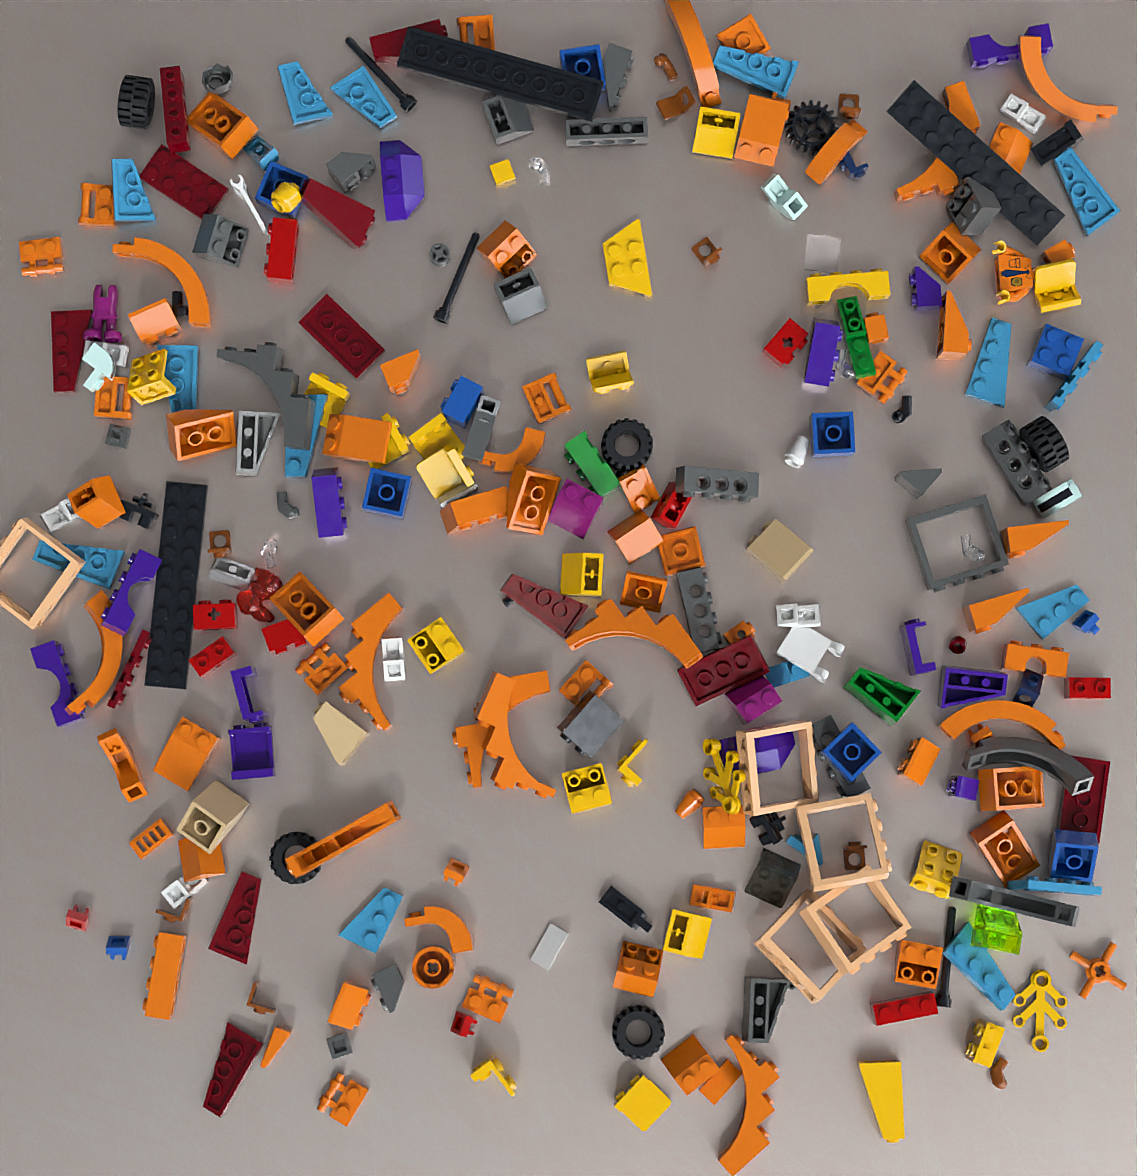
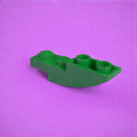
M857 296L838 299L837 307L840 324L855 379L876 375V370L867 341V331Z

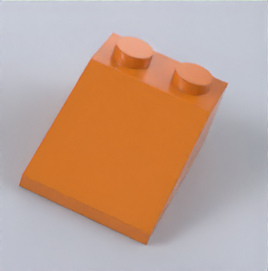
M210 92L188 115L189 126L231 159L238 154L259 130L246 114L217 94Z
M749 94L734 157L774 167L789 103Z
M947 290L942 296V306L939 309L937 359L961 361L968 354V351H971L972 339H969L968 329L952 292Z
M185 409L166 414L169 447L177 461L236 447L233 410Z
M329 414L322 454L341 460L385 463L392 423L349 415Z
M515 463L509 482L506 528L543 535L561 477L547 469Z
M1069 520L1003 529L1000 531V538L1006 556L1009 555V559L1021 558L1026 555L1025 552L1033 549L1069 525Z
M301 571L269 598L313 647L344 620L336 608Z
M1029 588L962 608L969 632L975 631L976 634L991 630V625L996 624L1030 592Z
M182 716L153 771L189 792L221 738L187 717Z
M1031 767L977 770L980 811L1045 807L1043 774L1041 771Z
M1004 810L969 833L1005 888H1007V881L1020 880L1041 866L1015 822Z

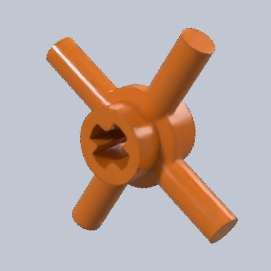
M1109 942L1101 958H1093L1091 960L1086 959L1074 950L1070 953L1069 958L1085 967V974L1088 979L1078 994L1086 1000L1095 983L1108 981L1122 991L1126 988L1127 983L1112 975L1110 965L1108 964L1109 959L1117 948L1116 944ZM1095 967H1099L1101 970L1100 974L1096 973Z

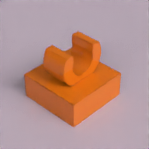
M977 724L979 729L977 733H973L970 729L968 730L973 748H977L979 740L993 738L992 731L988 726L983 728L981 724Z
M451 858L443 873L445 875L444 881H447L450 877L456 880L454 886H457L459 882L462 883L470 866Z

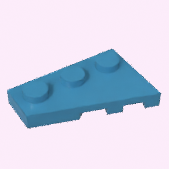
M298 61L278 65L277 69L293 125L333 117V113L325 105L323 98L317 93Z
M364 66L330 87L331 91L379 128L397 118L396 113Z
M112 159L114 221H155L154 213H152L149 200L147 195H145L133 159Z
M1074 585L1015 609L1039 638L1043 640L1090 600L1078 585Z
M384 887L338 936L376 953L403 896Z

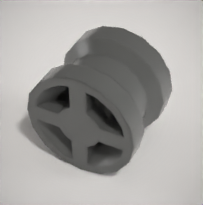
M441 243L431 247L429 252L431 262L438 267L447 265L450 261L448 247Z

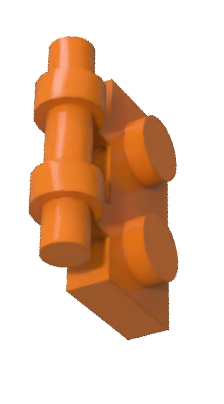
M60 237L19 242L21 262L29 263V267L21 268L22 276L30 275L31 277H36L38 274L49 273V275L56 274V272L64 271L63 263L55 264V259L63 258ZM38 261H48L47 265L37 266Z
M880 350L873 360L876 375L860 378L856 385L871 396L878 390L881 392V395L877 400L885 404L894 395L893 391L896 387L903 383L905 380L904 376L908 371L903 367L898 372L893 370L897 362ZM887 376H890L892 380L886 387L882 382Z
M326 642L320 647L317 646L313 650L314 653L306 660L300 661V665L295 669L299 675L305 671L310 674L304 681L317 696L349 669L335 652L329 658L326 656L325 653L331 649ZM320 658L323 663L314 670L311 665Z
M476 974L473 982L480 984L479 989L469 988L462 1007L500 1023L508 1006V1003L501 1000L502 996L505 995L511 998L514 990L507 988V985L504 983L498 984L489 980L490 977L484 975L482 977ZM485 988L496 991V997L484 993Z
M338 1072L335 1078H332L329 1082L330 1086L325 1095L322 1094L320 1097V1103L316 1109L324 1113L327 1106L333 1108L329 1117L347 1127L369 1089L353 1079L346 1086L342 1083L345 1075ZM340 1090L343 1093L338 1102L332 1100L336 1091Z

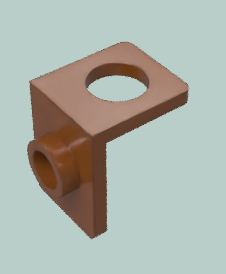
M686 85L674 96L657 101L656 105L663 118L667 120L686 113L696 101ZM683 93L688 96V104L683 101Z
M839 94L838 117L849 120L858 118L861 112L859 95ZM846 99L853 100L854 107L843 106V101Z
M705 237L691 248L704 267L708 264L713 265L720 260L723 250L721 247L716 249L708 237ZM700 246H709L711 253L708 256H702L699 253Z
M229 530L209 532L210 549L207 551L210 555H214V558L226 557V554L232 553ZM218 535L226 538V543L222 547H217L214 543V539Z
M861 841L848 842L849 846H843L845 870H859L866 866L864 848H867V845H861ZM852 853L860 856V863L854 866L849 863L848 859Z
M188 897L186 899L181 916L162 909H156L155 913L164 915L163 919L175 923L176 920L183 922L186 919L193 898Z
M255 981L246 1006L253 1007V1011L265 1015L266 1012L274 1014L276 1012L275 1008L253 1002L259 983Z

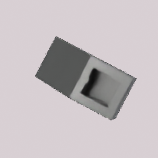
M396 963L372 975L374 979L371 980L375 991L379 990L382 998L380 1002L383 1009H388L389 1013L394 1012L405 983Z

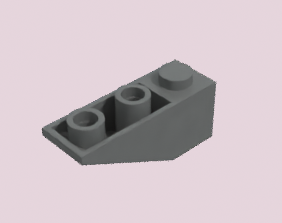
M610 42L603 59L608 110L612 112L614 106L618 107L621 95H618L620 88L624 89L628 79L625 76L627 69L631 70L635 58H632V50Z
M481 395L462 456L482 462L499 409L500 400Z

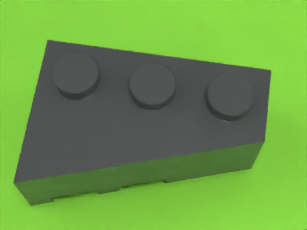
M745 977L743 1041L748 1043H769L778 1019L777 1015L785 1000V993L791 983L789 979Z

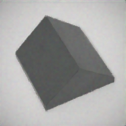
M942 468L900 471L895 476V481L914 498L918 499L942 473Z

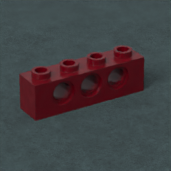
M180 65L160 68L168 148L171 153L191 151L184 75Z

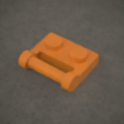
M492 15L465 16L456 19L457 26H459L460 41L468 43L467 25L473 24L474 45L495 50Z
M81 183V216L78 217V224L116 227L112 185ZM90 192H96L94 218H89Z
M551 373L522 386L538 425L572 410L558 385L556 373ZM545 384H550L560 408L554 409L544 387Z
M114 376L112 381L105 377L103 379L105 381L103 386L98 391L96 390L94 416L131 420V395L127 392L129 377ZM118 384L124 385L122 412L116 411Z
M586 660L558 691L576 706L580 702L578 699L597 679L601 684L593 693L599 698L607 689L610 690L613 684Z

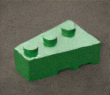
M584 430L564 445L565 454L563 456L570 465L574 464L578 470L575 472L581 481H587L589 484L588 490L604 498L618 488L620 483L611 468L599 455L596 446L591 444Z
M860 667L852 674L843 688L890 726L894 725L921 690L907 687L903 683L884 678L885 676Z

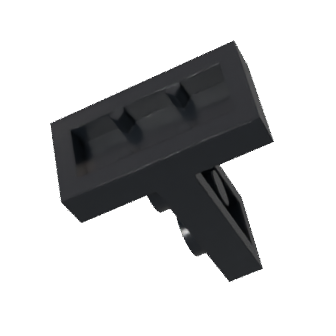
M1071 119L1064 123L1065 126L1030 149L1041 166L1074 144H1079L1084 140Z

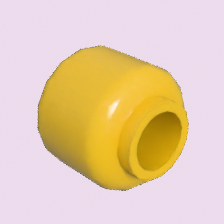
M282 182L271 194L272 206L281 213L292 212L302 200L300 188L295 183Z

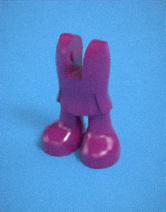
M95 285L93 312L91 315L93 318L91 329L84 331V340L103 342L102 326L104 320L106 321L104 341L107 343L122 341V333L117 330L116 319H118V290L116 285H109L108 297H103L102 285Z

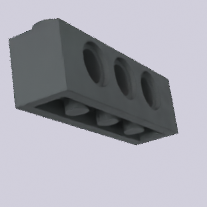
M647 117L593 119L592 122L583 119L565 120L566 146L647 143Z
M1010 420L999 424L982 435V438L1025 506L1052 490L1049 479L1043 475L1038 462L1032 457L1028 451L1027 444L1022 441L1016 427Z
M695 466L676 468L675 492L683 493V497H695V494H698L703 499H713L714 496H719L720 500L725 501L738 498V502H750L752 498L758 497L759 473ZM697 478L700 480V487L697 485ZM716 480L719 483V488L715 485ZM734 482L737 484V491L734 488Z
M701 568L678 572L676 577L690 638L701 653L719 649V644H722L720 632H716L714 624H717V617L715 612H711L710 608L713 600L711 592L706 591L705 584H708L706 572H702ZM693 585L698 586L701 590L700 595H691L690 587ZM695 606H703L705 614L697 616L694 613ZM706 625L710 629L708 636L700 635V626Z
M829 715L812 724L814 730L813 743L815 742L819 748L816 752L822 762L826 761L829 767L826 770L830 778L837 781L839 786L836 789L841 798L857 796L869 790L871 787L862 772L852 782L846 783L842 780V775L820 753L825 747L822 743V737L828 734L833 740L840 733L832 716Z

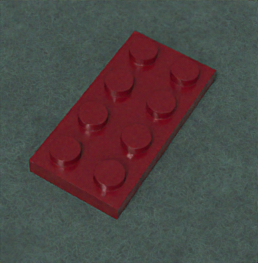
M163 144L159 146L139 175L142 181L201 220L204 214H213L229 191L226 186L178 154L171 153L169 148Z
M328 294L298 322L357 380L386 351Z
M752 634L703 656L702 659L687 669L684 666L678 668L677 672L695 706H698L769 673L770 668Z
M1072 756L1093 774L1094 779L1089 791L1074 796L1063 787L1058 830L1096 833L1099 844L1111 761Z

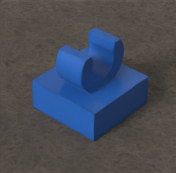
M1085 610L1072 625L1078 631L1095 635L1100 630L1095 624L1100 618L1095 613Z
M109 936L106 945V955H110L111 960H114L115 955H122V960H125L130 947V936Z

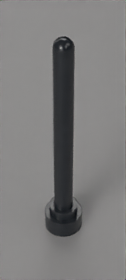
M351 37L345 39L346 44L397 96L401 104L400 107L406 113L411 111L418 101L412 95L405 94Z
M478 232L472 234L444 303L434 313L433 319L440 323L448 324L451 318L449 309L480 238Z
M953 906L948 908L944 949L954 937L956 908ZM944 955L940 994L938 993L935 999L937 1006L951 1008L952 999L948 995L951 962Z

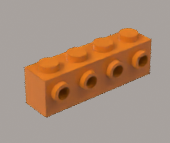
M161 931L159 935L155 936L153 948H156L155 956L151 957L150 969L153 970L151 977H148L146 989L149 990L148 998H144L142 1010L145 1011L144 1016L166 1020L173 1018L187 935Z

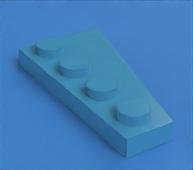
M724 46L717 48L712 61L714 68L770 94L777 92V97L781 99L786 97L799 61H786L779 57H766L759 53H746L744 50Z
M1096 341L1091 345L1071 371L1070 376L1061 384L1045 405V409L1051 412L1055 408L1057 410L1061 408L1066 401L1064 399L1068 393L1071 394L1078 384L1076 382L1080 377L1083 378L1090 370L1089 364L1092 361L1096 362L1101 356L1102 352L1100 349L1103 347V344Z
M157 345V350L165 348L168 351L164 376L176 387L175 394L168 396L171 412L197 409L199 347L194 345Z
M308 395L311 400L316 402L310 451L285 447V477H307L328 395Z
M41 540L32 558L34 561L63 572L71 562ZM62 543L86 562L76 577L109 590L111 589L125 551Z
M1026 876V880L1007 881V889L1045 890V892L1050 893L1064 892V894L1102 895V887L1094 886V882L1081 881V885L1075 884V880H1063V883H1057L1056 878H1045L1044 881H1039V877Z
M969 922L964 923L942 954L1000 1011L1005 1010L1016 994Z

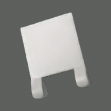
M240 174L238 175L240 178L238 184L233 183V180L230 179L235 193L246 201L263 233H268L248 197V187L244 183L243 177Z
M792 627L776 654L812 674L818 681L825 682L829 672L817 667L827 649L833 655L839 657L844 650V646L838 642L831 641L809 627Z

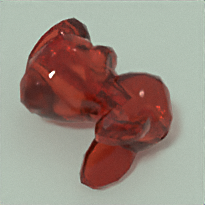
M256 567L255 575L257 578L250 581L251 589L240 591L236 595V602L241 613L251 615L260 622H272L275 617L263 605V602L270 601L269 598L284 585L278 575L261 567Z

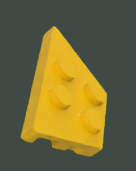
M636 219L602 244L609 285L622 287L625 290L635 291L647 297H652L640 219Z

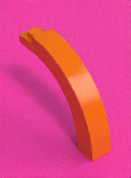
M664 0L666 11L677 29L686 52L700 106L709 108L721 104L719 84L712 58L690 1Z
M1018 35V52L1023 72L1031 87L1044 102L1064 115L1083 121L1096 122L1097 114H1099L1100 118H1111V114L1117 115L1118 106L1114 104L1084 103L1063 94L1050 80L1044 68L1041 56V37Z
M134 237L133 245L125 241L113 244L112 252L115 256L150 260L173 273L180 281L186 293L189 307L188 323L195 327L212 328L211 306L206 290L198 275L180 255L160 243Z
M102 590L83 606L93 618L99 631L102 646L100 666L91 685L65 708L69 715L74 712L78 715L87 707L84 703H87L91 708L98 703L113 683L120 666L123 649L122 635L101 625L104 619L100 617L105 607L110 608L112 604Z
M994 700L975 703L953 712L937 725L951 740H955L963 731L976 723L989 719H1007L1030 727L1051 746L1059 750L1066 746L1063 742L1064 737L1056 730L1052 731L1057 724L1051 718L1030 706L1012 701Z

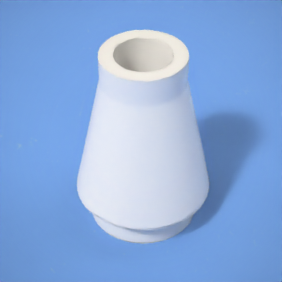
M798 436L795 443L785 454V462L788 465L799 468L800 465L804 464L809 440L803 436Z

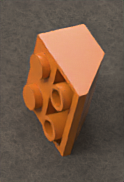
M506 220L476 248L486 262L504 279L522 271L537 256L520 231Z
M110 475L91 479L67 494L74 513L96 528H101L126 513Z
M923 737L911 740L906 748V751H908L906 758H902L897 766L899 770L897 775L918 786H923L941 749Z
M904 939L898 941L895 955L894 981L936 989L943 947Z
M623 940L612 987L653 997L658 983L664 950Z

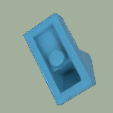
M259 136L243 149L264 171L267 170L270 161L276 163L279 160L278 151Z
M789 661L769 667L770 672L765 674L767 680L774 688L810 676L808 672Z
M815 833L812 840L817 863L821 866L823 858L819 835ZM797 834L794 837L789 835L785 842L805 856L802 838Z

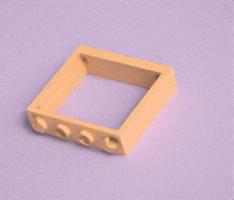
M20 518L11 526L12 531L9 536H5L0 542V567L26 529L30 530L71 561L33 615L0 590V605L31 629H37L41 627L86 562L29 518Z
M800 719L736 731L739 770H743L746 774L745 781L740 782L744 814L757 816L819 803V789L816 779L817 768L814 757L815 747L813 746L814 730L811 721ZM798 730L804 798L760 806L754 738Z
M871 793L808 804L796 808L813 892L888 878L889 871H892L890 860L885 858L884 851H887L886 841L881 839L880 836L882 824L881 820L876 818L875 811H878L876 799H872ZM866 804L880 869L821 880L807 814Z
M868 864L855 873L870 871L872 868ZM880 880L866 882V884L897 929L852 962H849L816 911L853 885L833 888L799 912L841 975L848 972L852 975L860 970L861 967L859 965L865 961L867 964L874 960L876 952L880 950L883 953L892 947L890 942L895 939L897 942L908 935L906 931L911 928V925Z
M808 888L797 896L754 944L814 1004L820 1001L843 975L837 969L819 989L770 939L804 902L810 905L819 898L817 893ZM824 905L816 911L817 915L853 951L848 957L849 962H852L865 952L867 948L863 945V941L849 931L848 925L839 920L829 906Z

